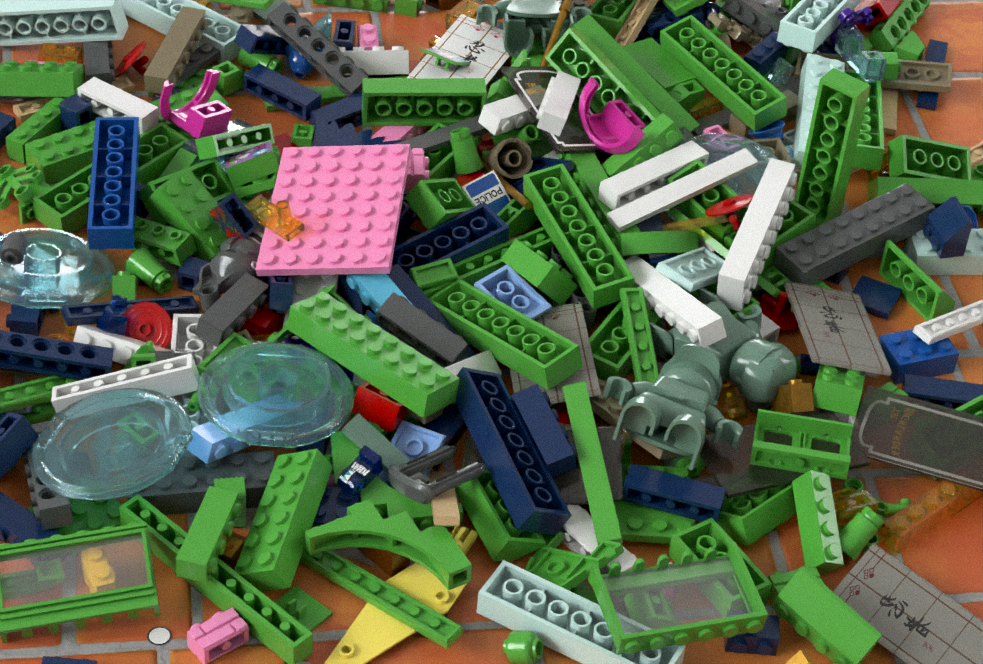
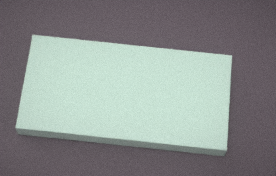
M701 247L659 262L656 270L689 292H693L718 282V275L725 260L707 248Z

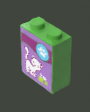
M269 141L225 158V169L232 187L236 188L278 172L281 154L278 146L273 147L272 142Z

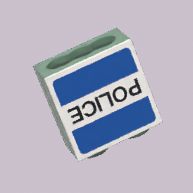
M494 170L461 187L475 206L485 202L496 214L511 201Z

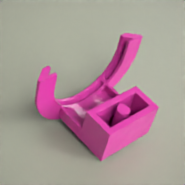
M206 70L198 93L187 105L177 110L170 109V96L174 84H169V81L166 80L159 101L161 116L168 122L176 123L178 127L183 128L196 139L226 132L233 110L218 100L206 103L216 88L220 71Z
M591 77L583 88L579 99V116L586 135L598 148L605 152L622 154L631 151L645 135L642 130L646 125L622 99L609 101L601 113L589 115L591 99L600 86Z

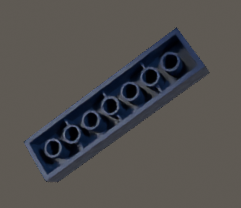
M484 202L395 246L391 267L398 263L410 277V268L451 258L453 264L509 241V226ZM347 274L338 275L339 293L351 307L363 316L367 309L374 314L370 306H366L362 302L359 293L349 287L346 281Z
M462 367L456 375L460 380L455 403L505 503V507L511 515L515 527L518 531L556 535L572 515L500 374Z

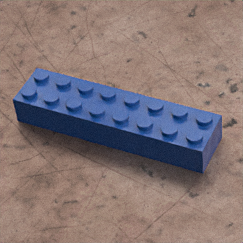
M96 117L87 224L89 249H134L140 150L139 117Z

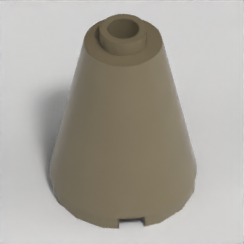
M507 138L486 154L484 163L497 174L507 179H519L526 175L533 165V160H531L532 151L529 145L520 138Z

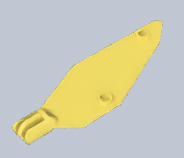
M460 525L455 526L450 533L465 556L478 537L476 531L471 530L470 532L469 528L460 527ZM418 563L412 564L385 581L441 615L446 614L467 585L466 583L447 590L435 575ZM367 602L324 664H366L417 631Z

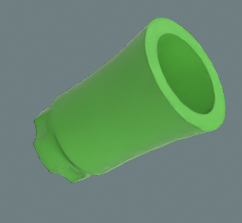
M242 48L238 55V64L250 69L261 64L280 73L283 68L282 61L272 54H249Z
M460 127L450 131L455 173L463 175L482 169L483 163L478 155L470 129L468 127Z
M147 248L136 250L128 258L125 267L126 271H131L133 275L146 283L150 288L160 294L172 288L174 277L157 261Z
M865 506L861 513L858 512L839 530L841 549L854 562L871 538L879 531L878 528L884 523L868 506Z

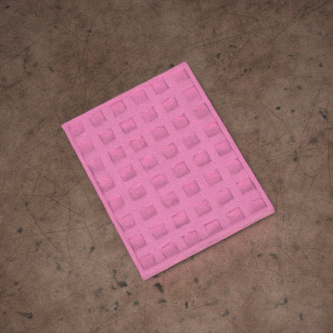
M410 144L284 147L255 269L257 276L390 274L411 154Z

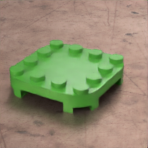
M620 463L612 497L622 540L669 544L670 548L672 535L694 526L695 520L622 501L624 482L631 464ZM639 465L691 479L688 476L687 469L683 467Z

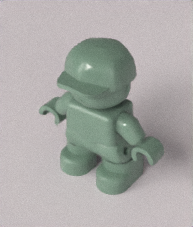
M499 0L494 5L482 4L477 7L476 25H480L481 22H491V25L495 27L497 20L504 18L503 43L509 55L518 57L523 49L527 50L528 54L533 47L534 34L542 35V46L545 52L560 12L559 7L563 4V1ZM570 6L571 11L566 16L557 42L568 28H572L575 23L589 14L591 16L592 11L586 7L579 6L573 8Z
M701 288L700 302L722 317L727 337L705 347L713 351L719 358L722 382L730 378L732 385L737 390L742 391V396L746 399V405L750 411L758 413V409H767L773 404L779 386L788 385V380L796 379L797 362L793 353L781 343H771L762 339L760 332L762 309L759 305L755 304L753 306L752 315L749 316L744 315L742 312H737L736 319L724 302H720L716 295ZM650 322L655 355L663 360L672 359L676 351L685 344H696L691 342L685 334H681L674 326H670V330L667 332Z
M685 344L676 351L671 360L664 364L658 379L654 383L650 381L630 383L622 377H609L602 397L617 398L620 400L619 405L624 406L612 439L616 441L625 428L633 436L652 445L677 454L693 456L689 466L691 471L698 460L705 441V428L713 433L712 440L714 443L719 442V439L729 442L732 448L737 449L743 427L733 420L725 419L720 410L715 407L722 388L720 362L717 355L700 345Z

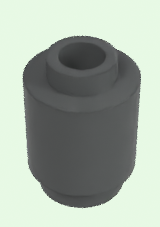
M12 232L5 238L1 251V258L5 263L18 265L23 261L27 248L26 237L20 232Z

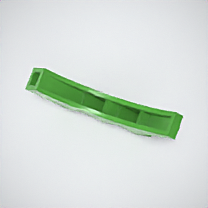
M341 431L330 432L335 487L360 490L361 501L370 499L381 517L385 515L390 517L391 515L406 511L418 529L425 530L428 527L435 526L431 503L422 504L413 501L388 486L368 466L357 445ZM355 461L370 470L365 477L355 472L347 483L340 479L341 475L345 471L347 472ZM462 503L458 504L460 524H464Z
M370 499L347 507V516L337 518L332 522L305 531V548L310 555L345 547H367L386 550L407 557L422 565L435 575L447 590L471 582L472 564L445 526H431L423 531H419L406 511L383 519Z

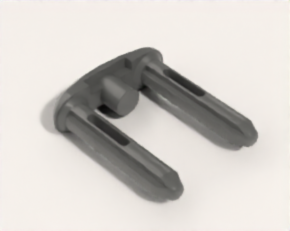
M446 445L400 466L391 465L388 469V478L391 485L402 495L413 501L428 504L432 502L433 497L481 476L486 470V466L484 463L475 462L426 484L425 477L421 472L451 459L456 454L457 450L454 446Z

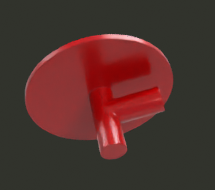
M141 42L124 56L122 62L115 70L116 78L123 74L130 66L144 77V73L147 70L144 65L149 62L147 56L136 59L145 49L147 42Z
M745 194L723 200L709 207L705 214L706 216H719L728 213L733 229L737 230L741 222L736 210L749 205L754 195Z
M765 292L761 298L756 299L760 303L762 314L780 326V331L787 332L798 329L799 325L795 314L790 311L791 305L786 302L788 299L787 293L781 292L777 300Z
M140 302L128 308L123 314L119 325V334L143 342L152 341L154 345L166 348L172 338L173 325L169 314L164 308L152 302Z

